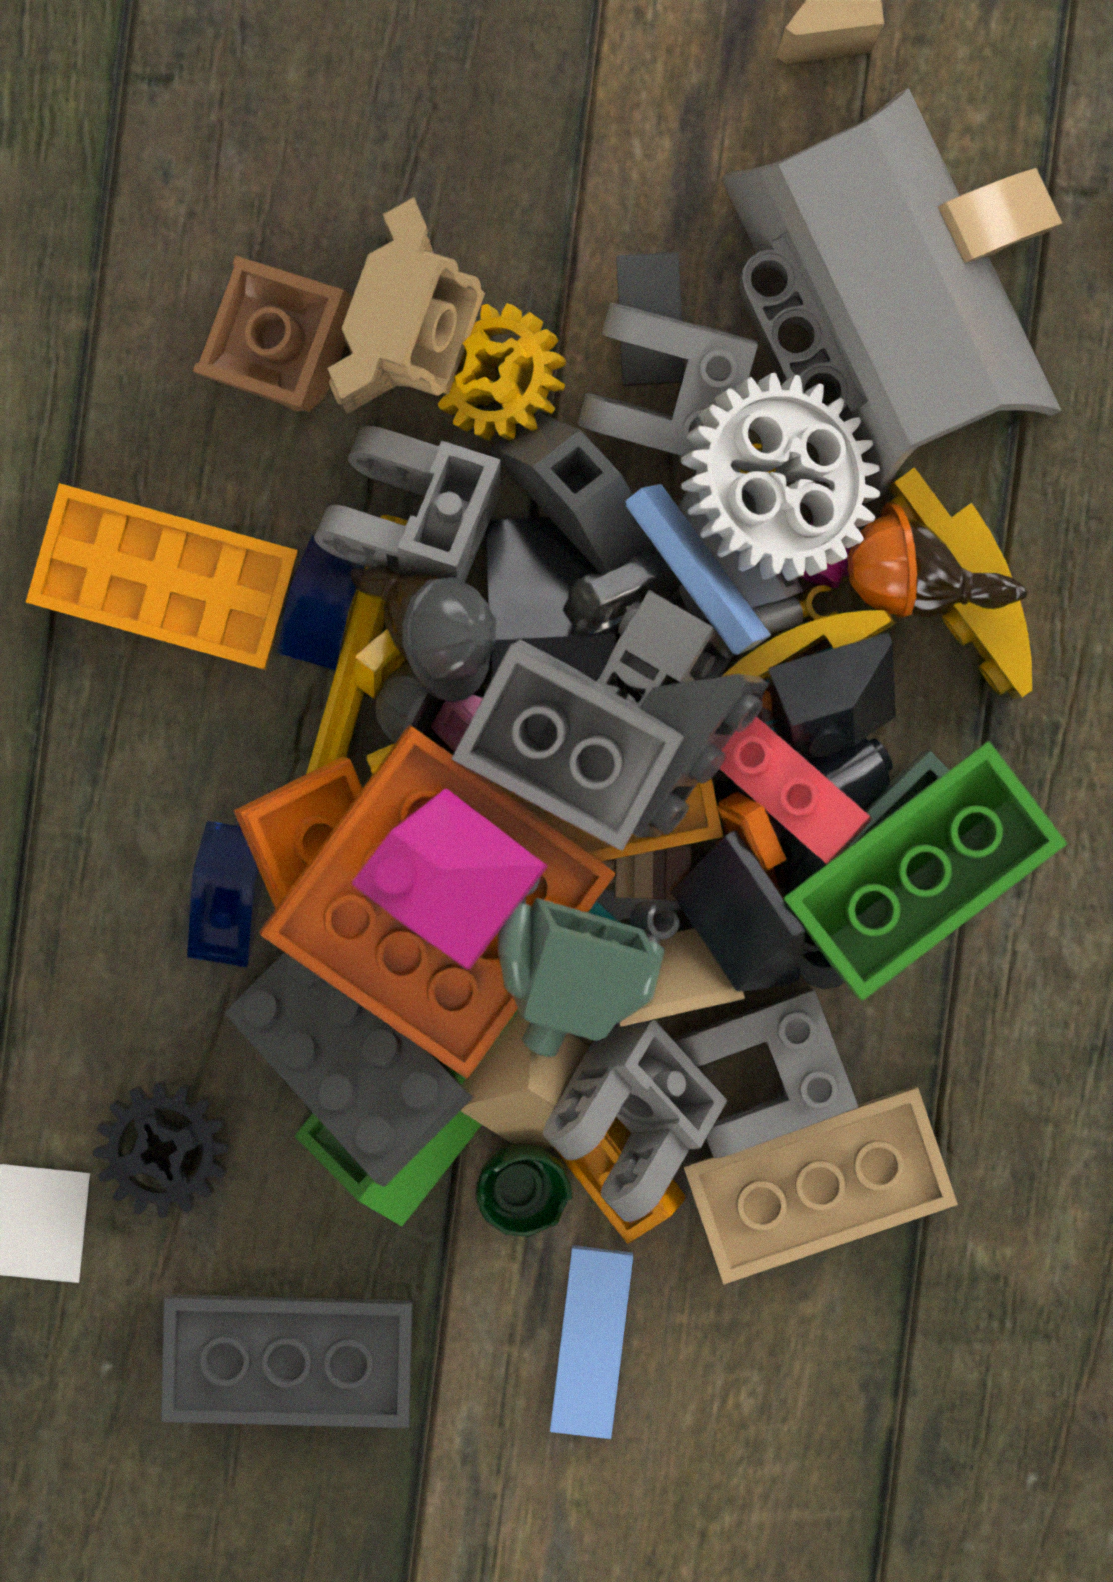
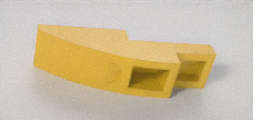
M915 467L889 486L890 492L895 497L889 502L899 504L907 518L914 519L929 527L948 546L962 568L972 573H999L1012 578L1006 560L991 531L972 503L951 517ZM1021 601L998 609H986L972 603L967 605L957 603L947 609L948 612L942 616L943 622L962 646L969 642L973 644L985 661L978 668L987 683L999 696L1007 691L1012 699H1018L1032 691V658L1028 629Z

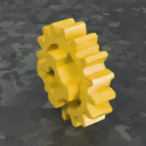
M506 303L500 316L496 309L489 304H484L481 306V320L475 321L470 336L462 343L465 351L457 373L454 376L449 395L446 394L442 397L437 405L449 415L456 413L453 424L466 432L474 427L475 435L490 441L496 429L503 438L513 440L516 434V424L520 423L527 429L534 431L537 429V423L533 414L538 409L550 414L554 412V406L546 398L549 391H564L565 384L553 377V370L565 366L566 359L557 352L549 351L558 343L559 339L548 329L541 330L543 321L531 312L522 317L521 310L512 304ZM513 334L521 338L515 340L511 337L504 343H499L494 340L493 336ZM500 363H502V364L498 367V370H499V373H500L501 377H500L496 382H494V381L498 378V372L496 371L495 368H496ZM497 401L502 404L504 409L484 411L477 409L476 406L481 404L486 407L491 402Z

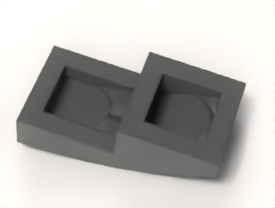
M679 252L616 256L618 304L682 321ZM620 341L622 386L682 383L684 377L683 358Z

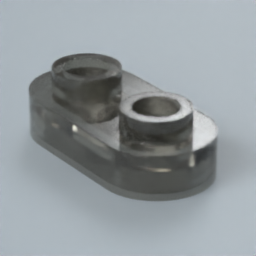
M643 551L630 558L624 566L602 576L590 574L578 580L568 591L569 598L564 604L563 612L579 635H591L620 623L629 607L636 601L642 603L649 590L667 600L678 590L682 583L660 552Z

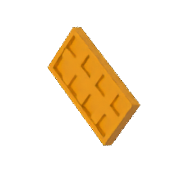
M59 483L26 603L267 670L300 552L292 548Z

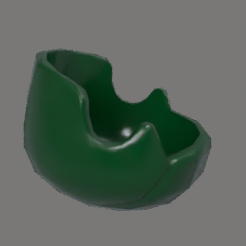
M523 1143L503 1147L493 1154L483 1165L475 1189V1200L485 1221L504 1235L530 1237L549 1227L558 1225L568 1200L573 1198L572 1187L560 1160L540 1146Z

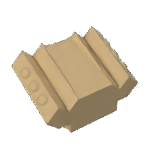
M414 197L383 214L386 237L389 243L368 254L346 318L341 327L351 355L327 368L331 377L329 384L338 404L343 405L346 415L396 386L411 387L437 396L442 393L449 395L454 376L457 373L465 351L462 343L471 334L485 292L481 290L480 281L477 277L459 272L457 262L454 259L433 253L430 239L427 237V226Z

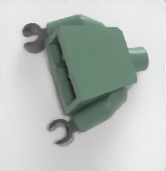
M540 879L537 880L526 896L536 890ZM525 896L498 932V951L504 988L513 996L521 1017L530 1022L522 1037L525 1046L542 1056L554 1057L557 1055L567 1033L595 1041L606 1038L616 1023L622 1022L648 1004L655 993L665 949L660 946L661 939L670 938L679 928L678 917L673 911L661 910L654 927L653 916L656 911V903L640 902L631 911L630 926L539 898L535 899L531 907L526 904Z

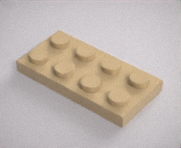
M917 1086L859 1104L856 1109L743 1151L720 1158H713V1155H709L683 1164L723 1285L958 1205Z

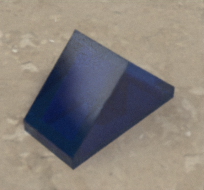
M313 535L310 537L289 589L277 653L336 671L358 594V589H356L350 577L351 570L353 568L365 569V566L330 554L316 543Z

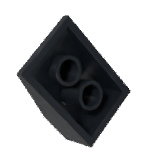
M549 517L490 520L485 532L488 602L492 613L497 618L496 648L491 652L492 680L510 646L521 639L597 682L616 646L612 585ZM618 681L616 682L614 687L618 688Z

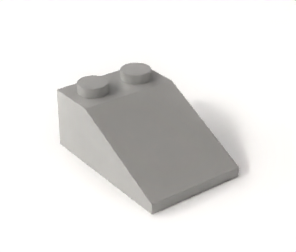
M520 639L508 649L452 760L623 851L684 736L577 669Z

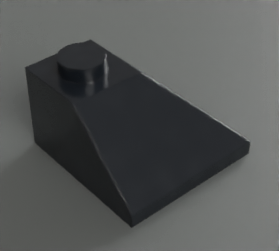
M889 633L768 668L774 732L806 760L813 757H828L843 748L856 745L896 717L893 645Z

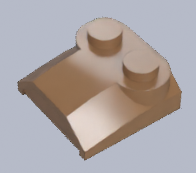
M235 255L233 272L200 361L195 363L193 372L278 402L291 410L310 413L327 395L331 378L327 368L340 361L346 345L341 327L351 304L352 296L343 289Z

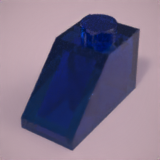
M212 821L206 822L192 872L187 957L248 968L263 879L241 827L238 825Z

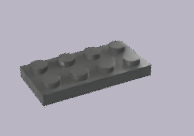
M285 952L224 1012L374 1182L383 1187L473 1098L436 1057Z
M167 1294L164 1297L161 1422L409 1428L413 1300Z

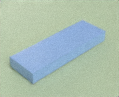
M662 484L641 488L625 501L627 503L625 506L733 654L738 655L751 650L771 636Z
M572 1245L550 1432L604 1439L612 1438L633 1252Z

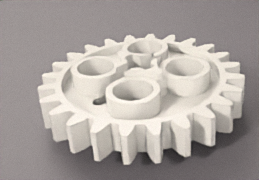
M771 373L759 380L758 384L751 377L736 385V392L729 388L716 396L717 406L711 405L698 414L704 426H699L690 431L686 437L700 450L692 451L681 457L682 464L696 470V476L682 483L681 487L687 491L698 492L700 501L693 504L687 511L689 515L706 514L709 522L700 532L701 537L705 538L719 533L723 540L717 555L723 557L735 550L739 551L738 570L742 572L754 567L760 561L762 579L766 580L778 575L781 569L786 581H791L804 575V571L812 576L826 570L827 562L833 565L848 557L845 547H853L864 539L856 527H862L874 521L875 518L862 504L880 497V491L865 484L866 477L880 471L879 465L863 462L861 456L862 453L873 446L872 440L855 441L852 435L861 423L860 418L856 417L843 422L839 414L843 408L844 400L839 398L827 406L823 404L824 385L820 383L802 394V382L798 375L784 381L782 386L776 373ZM748 429L754 430L760 436L763 445L762 452L757 451L751 445L748 438ZM806 442L811 443L817 449L820 459L819 465L810 459L806 450ZM731 464L741 470L749 471V473L743 474L735 472L732 469ZM776 468V473H774V472L766 473V472H768V471H770V470ZM814 480L826 482L829 484L830 489L813 482H815ZM795 481V483L786 487V482ZM742 489L748 491L753 496L756 502L755 514L744 506L741 495ZM800 502L805 503L810 508L813 514V526L803 519L800 513Z

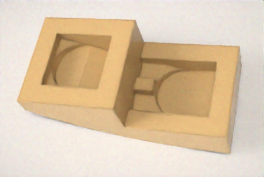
M1037 168L993 182L947 201L938 207L964 263L994 255L1014 243L1042 235L1062 224Z

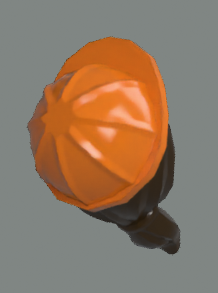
M887 502L882 508L881 517L870 522L860 531L864 539L861 543L850 548L847 557L849 581L860 597L874 609L885 610L889 614H895L897 618H905L912 614L918 617H932L957 603L962 605L972 603L986 609H998L1025 599L1027 596L1026 588L1011 577L999 573H972L962 568L948 546L929 527L914 519L907 518L901 506L896 502Z

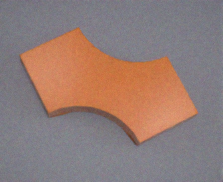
M735 792L718 802L719 805L716 806L723 823L725 836L737 830L783 898L777 883L774 867L785 861L786 857L763 805ZM724 837L717 840L715 844L717 845Z

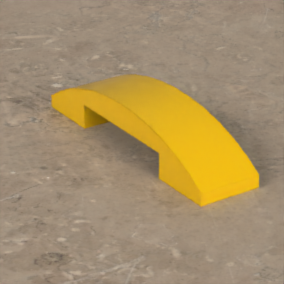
M885 610L856 611L820 618L797 626L762 644L739 660L721 677L742 674L765 679L769 676L768 668L793 661L825 639H828L833 648H838L875 637L896 624V621Z

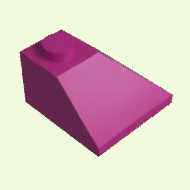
M444 789L388 834L352 884L401 923L470 970L548 866L448 789Z

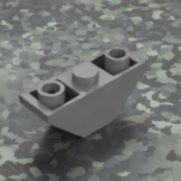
M537 412L534 415L537 423L536 430L531 431L520 425L516 428L515 439L507 440L503 438L491 448V454L495 458L500 459V464L612 585L657 548L625 506L627 505L625 501L632 496V493L622 474L580 429Z
M735 674L651 689L639 708L684 737L632 834L636 837H660L662 833L664 835L669 834L681 823L689 809V805L685 801L699 782L701 784L707 782L719 770L726 757L722 749L734 732L745 730L759 714L763 705L759 698L769 685L758 676Z

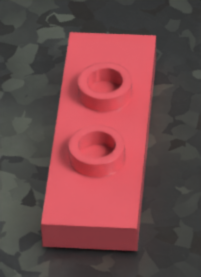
M758 717L745 730L741 732L735 731L722 749L726 757L719 769L757 803L763 805L766 811L826 864L840 855L872 820L864 810Z

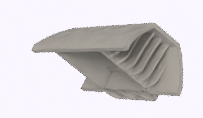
M909 88L897 93L886 105L864 121L782 161L752 169L736 170L722 176L721 180L756 252L755 255L749 258L741 273L738 286L740 298L781 385L784 381L795 375L800 376L802 394H804L805 384L811 380L822 379L832 384L835 388L837 399L842 398L844 400L843 408L839 414L842 421L846 422L856 417H859L861 420L858 428L852 433L855 441L872 440L873 446L862 453L861 456L863 462L879 465L880 471L866 477L865 484L880 491V497L887 493L895 473L903 462L921 445L1000 410L1035 411L1046 414L1047 418L1061 411L989 256L964 263L938 208L940 205L960 195ZM763 268L775 270L783 278L784 291L773 297L762 296L752 286V274ZM787 324H799L809 333L811 340L810 348L801 353L788 352L779 343L778 330Z

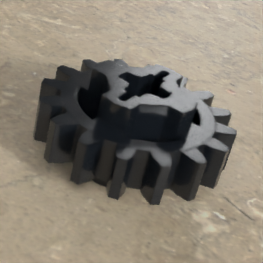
M158 1081L155 1083L152 1097H147L145 1091L140 1086H137L130 1090L133 1106L129 1107L127 1104L116 1100L109 1107L113 1115L118 1119L116 1123L102 1121L97 1127V1131L103 1136L108 1137L109 1142L108 1144L96 1147L93 1150V1156L108 1159L110 1164L98 1177L100 1181H109L116 1178L120 1184L113 1195V1199L116 1202L122 1200L128 1194L136 1197L134 1213L140 1215L149 1203H156L159 1217L166 1218L170 1214L172 1202L175 1201L187 1213L194 1208V1198L192 1195L194 1191L207 1199L215 1191L212 1184L206 1179L208 1175L223 1177L227 1171L225 1165L215 1160L216 1155L225 1153L231 1148V1142L216 1139L215 1132L226 1121L224 1117L208 1120L204 1114L211 1103L208 1097L200 1100L195 1105L189 1102V1085H182L175 1096L168 1095L165 1081ZM158 1108L177 1111L186 1116L191 1123L182 1126L166 1120L162 1110ZM134 1119L138 1138L134 1148L123 1154L122 1142L124 1133L130 1122ZM155 1134L158 1135L162 1142L173 1140L176 1144L177 1149L169 1156V1164H167L163 1156L152 1158L149 1154L148 1149L156 1142ZM202 1144L203 1156L201 1165L196 1175L190 1179L188 1175L190 1171L186 1165L188 1155L191 1149ZM144 1173L157 1178L163 1189L146 1186L134 1176Z

